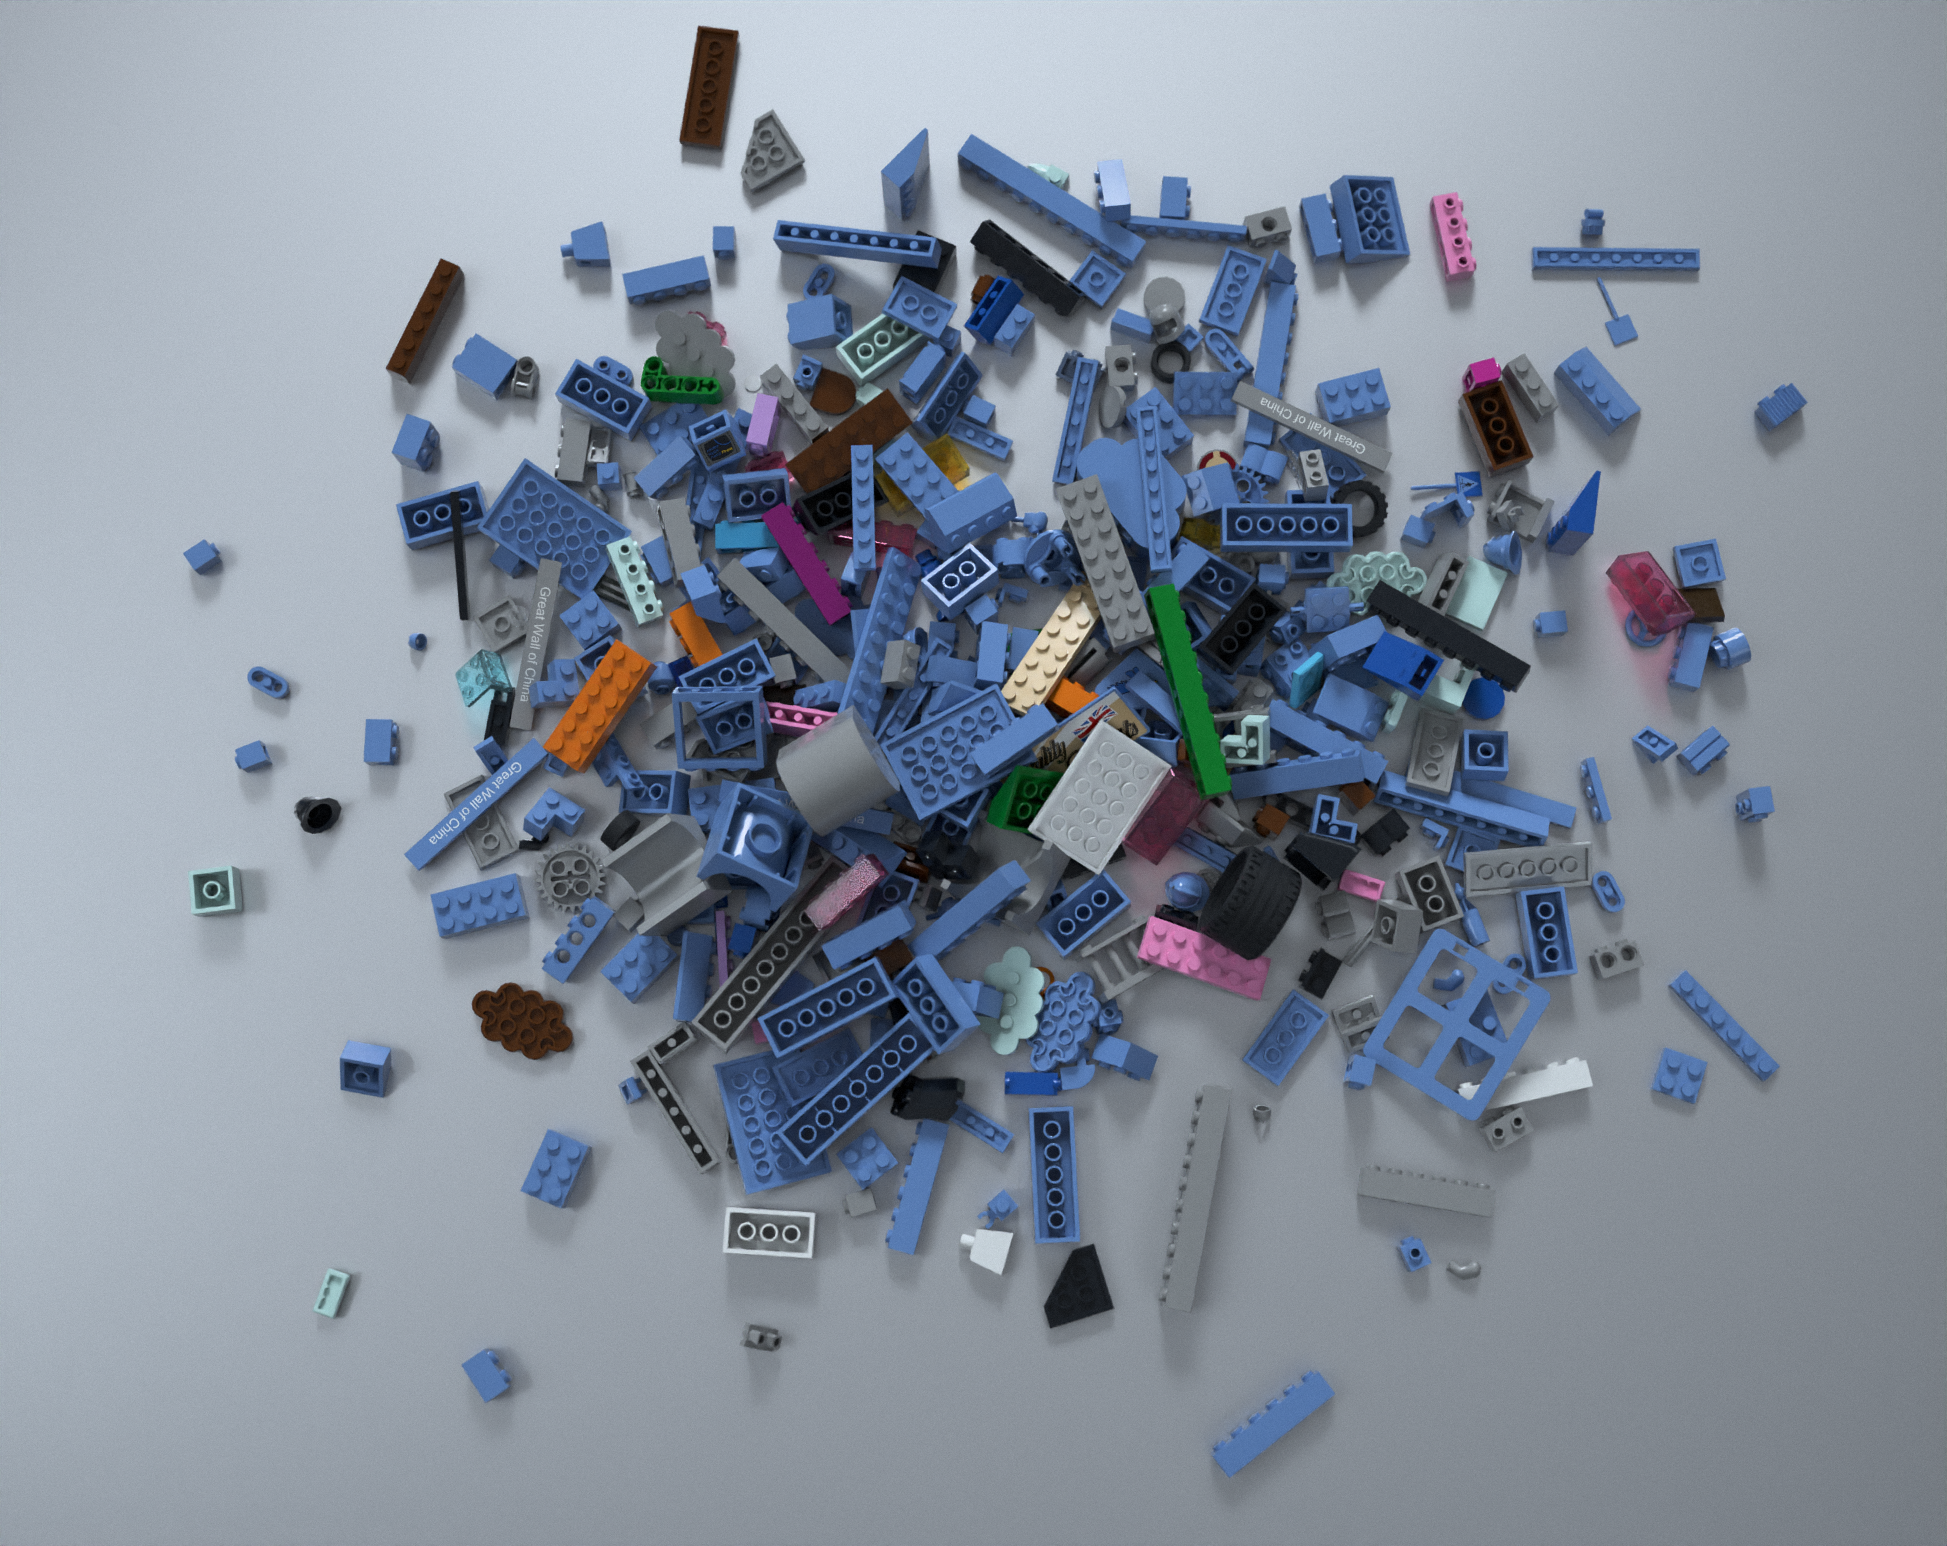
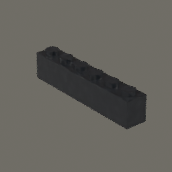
M990 219L981 223L970 240V243L974 245V249L977 252L990 257V261L994 265L1001 266L1007 270L1008 276L1020 280L1025 289L1030 292L1034 291L1039 295V299L1042 302L1051 304L1056 308V313L1063 317L1074 315L1087 296L1084 291Z

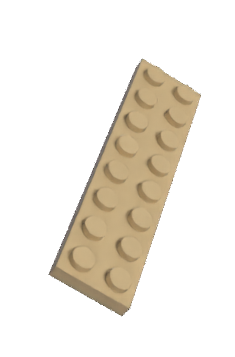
M1084 571L1081 573L1085 575L1086 580L1083 581L1080 578L1083 582L1082 585H1072L1001 690L1011 711L1016 714L1025 716L1032 706L1045 704L1101 620V615Z

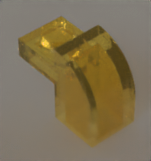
M1184 517L1179 538L1183 536L1206 550L1220 549V525H1210L1200 518Z

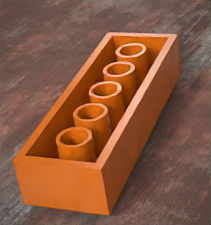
M616 639L543 748L576 771L585 774L657 666Z

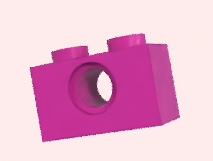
M1494 358L1469 364L1462 376L1466 392L1492 384L1500 379L1502 374L1501 367L1498 363L1496 364Z

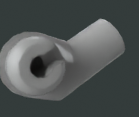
M597 485L592 486L589 493L596 499L595 506L607 513L609 497Z
M1451 1260L1446 1269L1461 1280H1467L1479 1276L1481 1266L1477 1262H1471L1468 1266L1462 1267Z

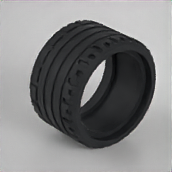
M1255 846L1242 849L1224 870L1206 901L1199 921L1201 933L1246 960L1258 958L1276 939L1295 907L1302 888L1300 873Z

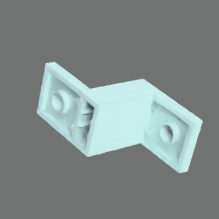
M1460 661L1459 666L1462 669L1459 670L1458 674L1456 673L1453 681L1435 675L1418 702L1453 715L1462 705L1475 669L1469 670L1461 665ZM1398 689L1392 693L1389 700L1391 708H1388L1381 725H1384L1381 732L1390 734L1396 728L1409 697Z

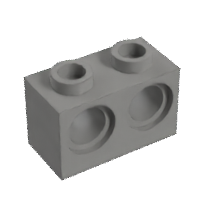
M1321 449L1299 452L1297 469L1305 502L1326 499L1329 483Z
M1627 939L1616 942V947L1608 949L1607 946H1603L1594 950L1595 954L1589 957L1598 981L1644 966L1636 941L1628 942ZM1623 950H1627L1630 953L1629 961L1623 959ZM1603 956L1610 960L1608 968L1604 967L1601 963Z

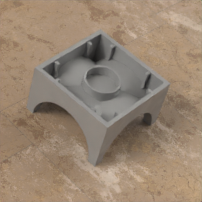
M981 810L978 819L980 820L982 831L976 852L981 860L972 878L960 880L944 879L940 887L960 901L998 868L1016 860L1031 881L1026 885L1027 890L1013 898L1012 902L1004 909L996 912L997 915L993 918L1030 935L1071 858L1051 841L1045 840V842H1041L1021 832L1000 829L986 822L989 813Z

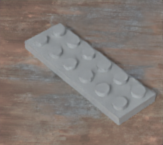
M1590 841L1463 853L1464 895L1472 897L1562 886L1568 888L1592 885L1593 844Z

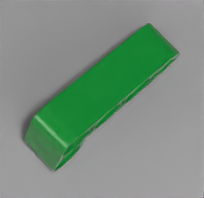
M657 356L649 357L644 363L640 384L650 401L716 405L724 400V391L716 378L668 375L661 358Z

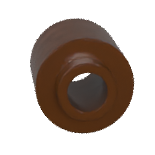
M987 274L979 276L971 292L972 297L970 301L978 305L995 278Z

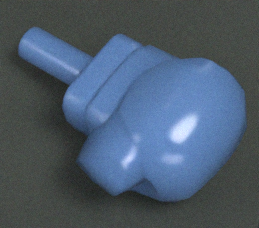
M1044 512L1025 513L1024 517L1012 519L1011 522H1022L1024 528H1028L1030 533L1037 534L1046 530L1048 517Z
M953 897L944 899L941 902V906L937 907L938 912L926 915V920L941 917L956 905L959 900L953 899Z

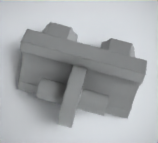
M746 1323L740 1345L773 1352V1349L779 1350L782 1336L777 1335V1329Z

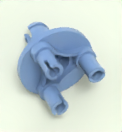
M1055 529L1044 533L1039 532L1035 539L1030 536L1031 543L1025 552L1024 568L1032 581L1041 587L1055 586L1067 579H1071L1076 586L1083 584L1080 578L1085 581L1086 577L1079 569L1080 557L1073 537L1069 532Z

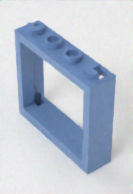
M762 686L675 688L672 692L678 769H685V771L690 772L697 769L717 771L719 768H727L729 771H737L741 768H749L751 771H758L765 767L768 757ZM753 701L757 757L686 758L682 702Z

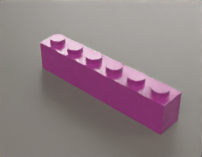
M782 502L761 515L825 620L829 626H832L850 615V608L853 605L847 596L842 597L838 591L841 589V586L835 577L831 579L827 572L830 569L824 559L820 561L816 556V553L819 551L812 541L808 543L804 537L807 532L801 523L797 525L793 517L796 515L790 505L785 506Z

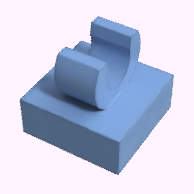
M630 1077L618 1085L627 1105L637 1101L648 1091L647 1088L639 1090L637 1084L642 1081L641 1078L634 1079V1077Z

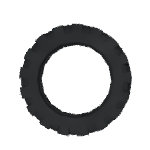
M1357 480L1343 484L1334 492V497L1331 499L1330 504H1344L1346 497L1355 491L1366 493L1373 501L1374 514L1371 521L1365 526L1358 527L1352 525L1353 537H1365L1376 533L1379 527L1384 525L1385 522L1383 521L1388 515V512H1386L1388 502H1385V494L1381 493L1380 488L1377 485L1374 486L1370 481Z

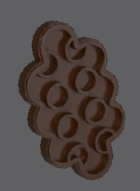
M509 982L500 986L496 993L489 990L480 991L472 1000L474 1013L483 1019L481 1024L483 1036L489 1041H501L504 1049L509 1052L521 1051L528 1059L539 1060L545 1057L549 1050L565 1052L573 1044L574 1035L572 1030L562 1024L565 1016L564 1009L555 1001H545L542 994L538 991L529 990L524 992L521 986Z

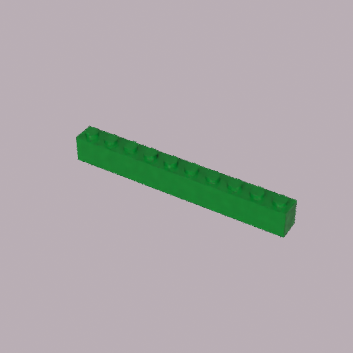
M1174 583L1151 587L1144 594L1200 800L1225 796L1231 791L1232 780L1227 775L1225 768L1226 758L1224 754H1221L1219 747L1221 743L1220 737L1215 733L1214 716L1208 708L1209 698L1203 690V676L1200 671L1198 672L1196 665L1197 655L1191 647L1192 638L1190 632L1186 629L1185 612L1180 608V594L1178 590H1175Z

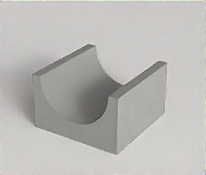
M667 813L602 860L605 868L619 873L638 895L645 916L644 923L636 928L640 936H668L733 891L724 873L709 876L705 880L696 877L707 840L695 816Z

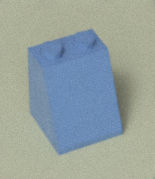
M833 294L787 304L788 340L790 345L799 350L834 348L853 335L851 305Z

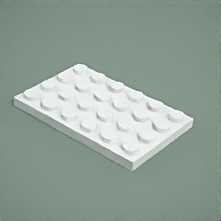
M1100 719L1030 824L1028 830L1044 841L1053 842L1066 855L1100 875L1172 766Z

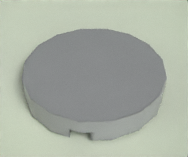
M1158 277L1152 280L1146 287L1143 296L1144 304L1149 313L1162 304H1172L1180 312L1185 302V291L1175 279Z
M1108 386L1103 391L1099 401V419L1105 428L1119 427L1126 415L1127 408L1124 406L1126 395L1123 389L1118 386Z

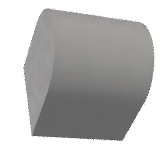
M854 705L779 749L776 765L781 779L805 820L821 837L900 791V782L892 766Z

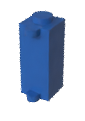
M1005 1072L1004 1095L1057 1096L1058 1091H1062L1061 1078H1058V1073Z

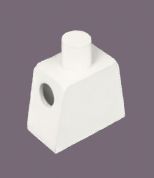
M977 1229L975 1237L962 1234L959 1247L971 1250L969 1260L1002 1275L1013 1233Z

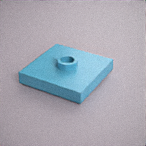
M1320 652L1315 653L1293 672L1290 707L1298 708L1320 689L1324 654Z

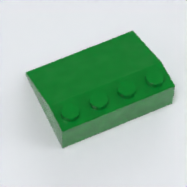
M1016 765L992 800L986 822L1000 829L1033 834L1028 830L1030 824L1064 773Z

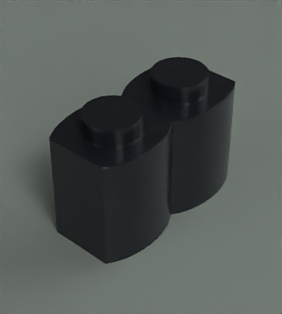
M1393 808L1361 834V841L1375 857L1378 854L1383 857L1392 849L1390 845L1395 840L1400 843L1408 836L1406 831L1410 827Z

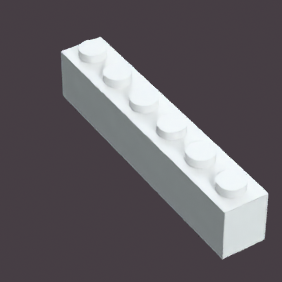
M1579 1057L1566 1060L1567 1065L1558 1066V1062L1544 1065L1545 1070L1537 1071L1536 1067L1524 1069V1074L1516 1076L1515 1072L1507 1073L1484 1111L1591 1087L1593 1083L1587 1060L1580 1061ZM1472 1082L1459 1084L1460 1089H1456L1454 1092L1470 1100L1481 1084L1474 1086Z

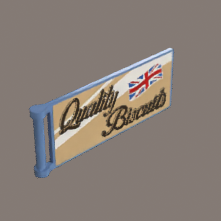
M1112 687L1059 723L1060 730L1033 747L1032 750L1037 761L1028 765V767L1065 773L1100 719L1133 741H1137L1150 732V728L1118 689ZM1009 776L999 780L998 783L1003 786ZM990 785L986 788L990 789L994 799L998 790L993 785Z

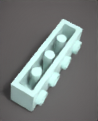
M630 536L606 545V553L637 628L661 619L664 607L661 600H657L655 597L656 588L653 581L648 580L646 575L648 568L645 561H641L638 556L640 549L637 542L632 541Z

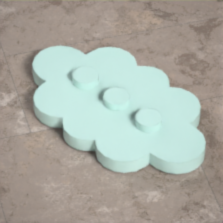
M1373 551L1366 555V557L1358 554L1347 557L1343 563L1342 572L1333 573L1328 578L1326 587H1349L1350 602H1363L1364 611L1351 612V614L1363 615L1368 612L1366 600L1379 580L1411 597V595H1416L1423 591L1427 583V577L1422 569L1410 567L1408 557L1402 552H1390L1385 555L1382 552Z
M1019 946L1008 949L1004 954L1002 963L997 962L989 965L984 973L985 983L996 986V991L1003 992L1004 995L999 1019L977 1016V1019L981 1024L979 1028L983 1032L991 1034L990 1041L993 1050L1001 1055L1014 1053L1018 1049L1020 1039H1029L1037 1033L1039 1021L1036 1015L1042 1011L1044 1001L1039 993L1045 987V976L1039 969L1031 967L1032 957L1025 948Z

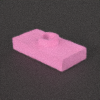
M1345 869L1341 874L1337 890H1345V893L1377 903V899L1381 898L1385 882Z

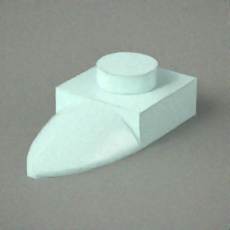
M1043 164L1028 165V169L1060 189L1063 188L1069 178L1067 172L1052 164L1051 166Z

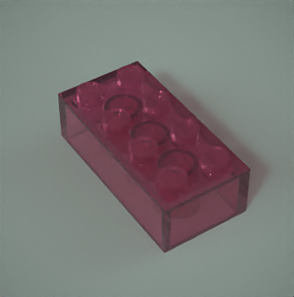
M1171 767L1122 840V844L1157 866L1208 799L1201 801L1196 783Z

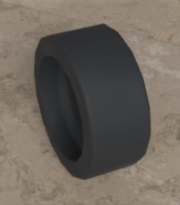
M1175 341L1158 345L1152 354L1151 371L1158 380L1164 383H1173L1174 373H1166L1159 367L1158 360L1164 352L1173 351L1178 353L1183 359V366L1178 372H1189L1191 363L1190 353L1184 345Z
M625 810L612 820L604 830L600 840L614 852L634 835L640 825V820L630 811Z

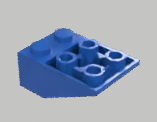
M1384 631L1362 668L1414 700L1419 701L1444 660L1423 647Z

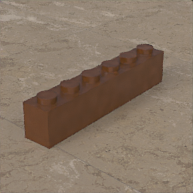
M440 259L386 366V370L391 377L411 384L464 277L460 266Z

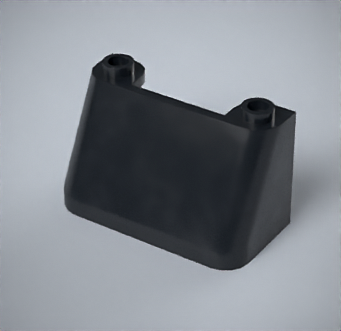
M1306 831L1304 834L1299 832L1284 851L1287 854L1284 856V859L1321 891H1324L1331 882H1335L1362 849L1355 843Z

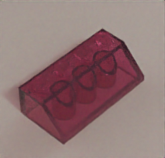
M853 520L828 531L830 545L853 548ZM881 520V523L875 522V552L886 554L888 547H895L910 558H914L918 530L910 524L898 526L893 525V522Z
M1649 551L1618 555L1606 571L1611 582L1617 587L1623 598L1628 602L1652 636L1668 634L1696 615L1695 611Z

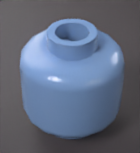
M663 661L655 662L654 665L657 668L648 680V687L656 694H668L676 684L674 668Z

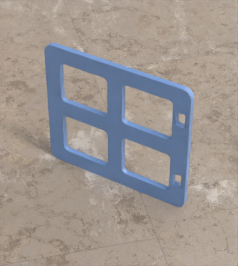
M1437 929L1432 933L1364 1045L1363 1053L1368 1058L1376 1059V1063L1464 1118L1474 1121L1484 1111L1548 1006L1551 997L1547 990L1448 931ZM1456 943L1469 950L1465 956L1453 950ZM1443 949L1461 958L1478 970L1458 1006L1452 1012L1418 992L1419 985L1439 952ZM1516 979L1529 986L1525 993L1513 986ZM1494 980L1501 982L1530 1001L1528 1008L1505 1043L1498 1041L1469 1022L1470 1017ZM1407 1006L1414 1007L1443 1026L1441 1034L1419 1068H1415L1384 1048L1385 1041ZM1459 1037L1465 1038L1495 1057V1062L1470 1100L1435 1079L1436 1073Z

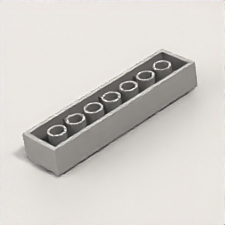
M1096 474L1056 488L1057 496L1113 652L1117 653L1154 640L1155 633L1098 475Z

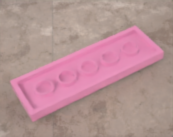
M1154 916L1148 918L1137 956L1138 959L1255 1001L1261 999L1271 962L1270 958L1262 955L1256 959L1246 960L1204 934Z

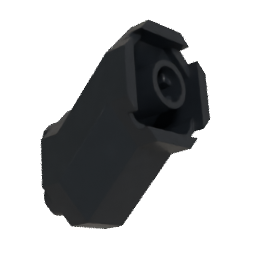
M909 1074L901 1086H897L892 1093L894 1101L890 1114L904 1120L938 1118L947 1122L959 1108V1105L956 1104L958 1098L963 1099L965 1081L952 1076L919 1078Z

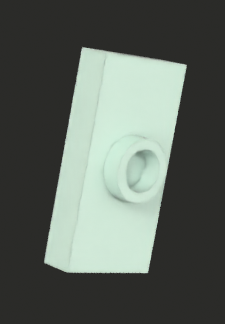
M328 1268L312 1312L334 1319L351 1275Z

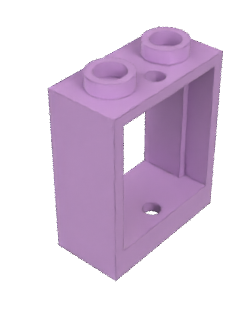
M757 393L746 438L749 453L753 457L764 459V457L770 458L781 414L778 397Z

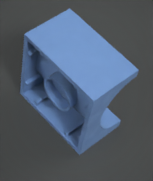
M737 783L717 808L696 877L705 880L715 874L731 873L750 878L766 889L770 896L768 909L776 912L798 887L813 829L799 810L741 783Z

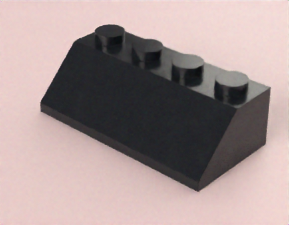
M852 473L795 500L792 510L804 529L819 536L853 520ZM873 475L874 509L888 503L889 499Z
M1253 582L1201 643L1196 653L1212 666L1233 675L1287 609Z

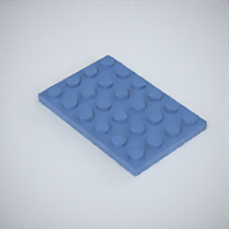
M524 458L476 528L537 570L539 569L541 558L562 562L558 584L580 599L592 592L611 563L605 550L606 545L627 538L632 532L526 458Z
M997 683L880 744L920 822L1009 776L1016 765L1028 766L1037 761L1031 749L986 779L972 759L970 753L974 746L981 742L986 743L991 739L990 737L998 730H1005L1009 727V723L1015 719Z
M800 1049L783 1058H777L774 1051L770 1050L713 1065L746 1195L832 1172L826 1150L808 1166H805L776 1133L813 1100V1097H810L790 1107L771 1070L772 1067L801 1053Z

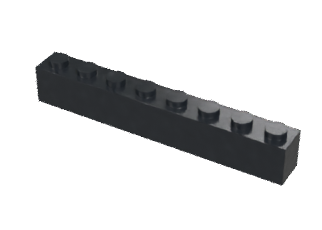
M1379 580L1366 600V608H1368V612L1372 615L1384 617L1391 626H1399L1405 629V633L1413 638L1419 637L1424 640V644L1428 647L1440 649L1447 658H1455L1461 661L1462 666L1469 670L1475 669L1488 681H1496L1507 692L1513 691L1517 693L1530 672L1531 665Z

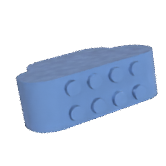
M1110 438L1096 439L1083 448L1078 455L1077 481L1096 474L1098 475L1122 544L1126 549L1130 548L1138 557L1149 560L1138 438L1129 440L1123 445ZM1162 455L1170 548L1172 550L1178 540L1179 517L1185 508L1187 490L1183 479Z

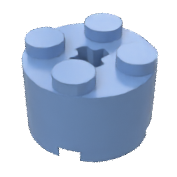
M1021 537L1017 540L999 538L996 540V544L992 546V564L998 569V574H1001V578H1025L1024 556L1031 543L1030 538Z
M758 885L748 886L745 894L747 899L746 905L741 908L739 919L743 920V924L768 932L770 927L778 920L781 907L776 912L768 909L770 896L766 889Z

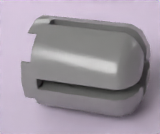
M1094 637L1091 640L1087 639L1064 674L1066 675L1090 651L1091 653L1067 676L1070 683L1074 684L1077 682L1084 688L1113 659H1108L1105 656L1107 650Z

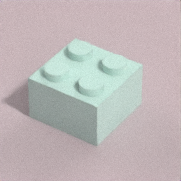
M231 865L188 871L192 915L204 917L243 911L238 868Z

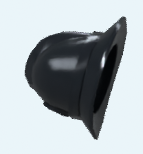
M304 797L295 804L294 815L300 821V825L305 832L317 834L330 829L335 824L342 808L337 800L329 797Z

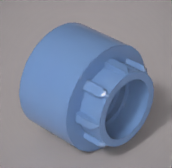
M1738 628L1718 634L1710 642L1709 654L1713 663L1718 668L1725 667L1727 670L1751 661L1749 644L1744 634Z

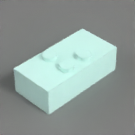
M881 314L836 346L837 357L859 385L865 386L867 382L872 381L928 341L929 337Z

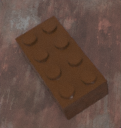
M1500 380L1463 393L1458 403L1489 478L1529 464L1534 456L1503 381Z

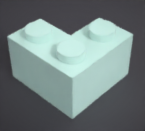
M1247 715L1241 721V735H1227L1220 741L1221 754H1224L1226 763L1264 765L1270 759V716Z

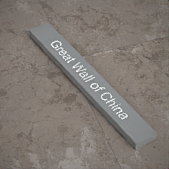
M1242 381L1238 383L1231 402L1381 473L1385 472L1392 457V452Z
M540 559L509 727L531 731L535 708L531 709L529 687L541 679L562 562Z

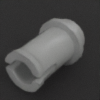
M634 470L623 474L628 489L626 493L630 496V499L641 497L643 489L634 479L636 476V471Z

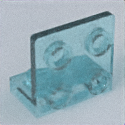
M484 649L477 652L455 673L465 706L469 708L490 689L505 693L512 689L501 654Z

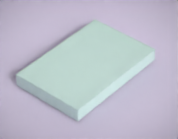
M1468 556L1467 561L1469 564L1445 615L1482 631L1508 573Z

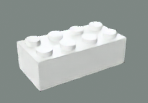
M726 1207L723 1253L814 1258L817 1213Z

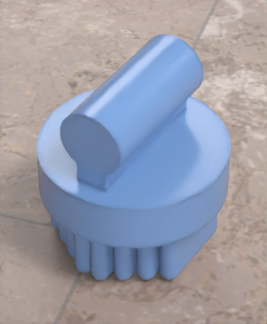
M1585 209V219H1581V226H1583L1582 234L1602 235L1603 226H1605V220H1602L1604 215L1602 209Z

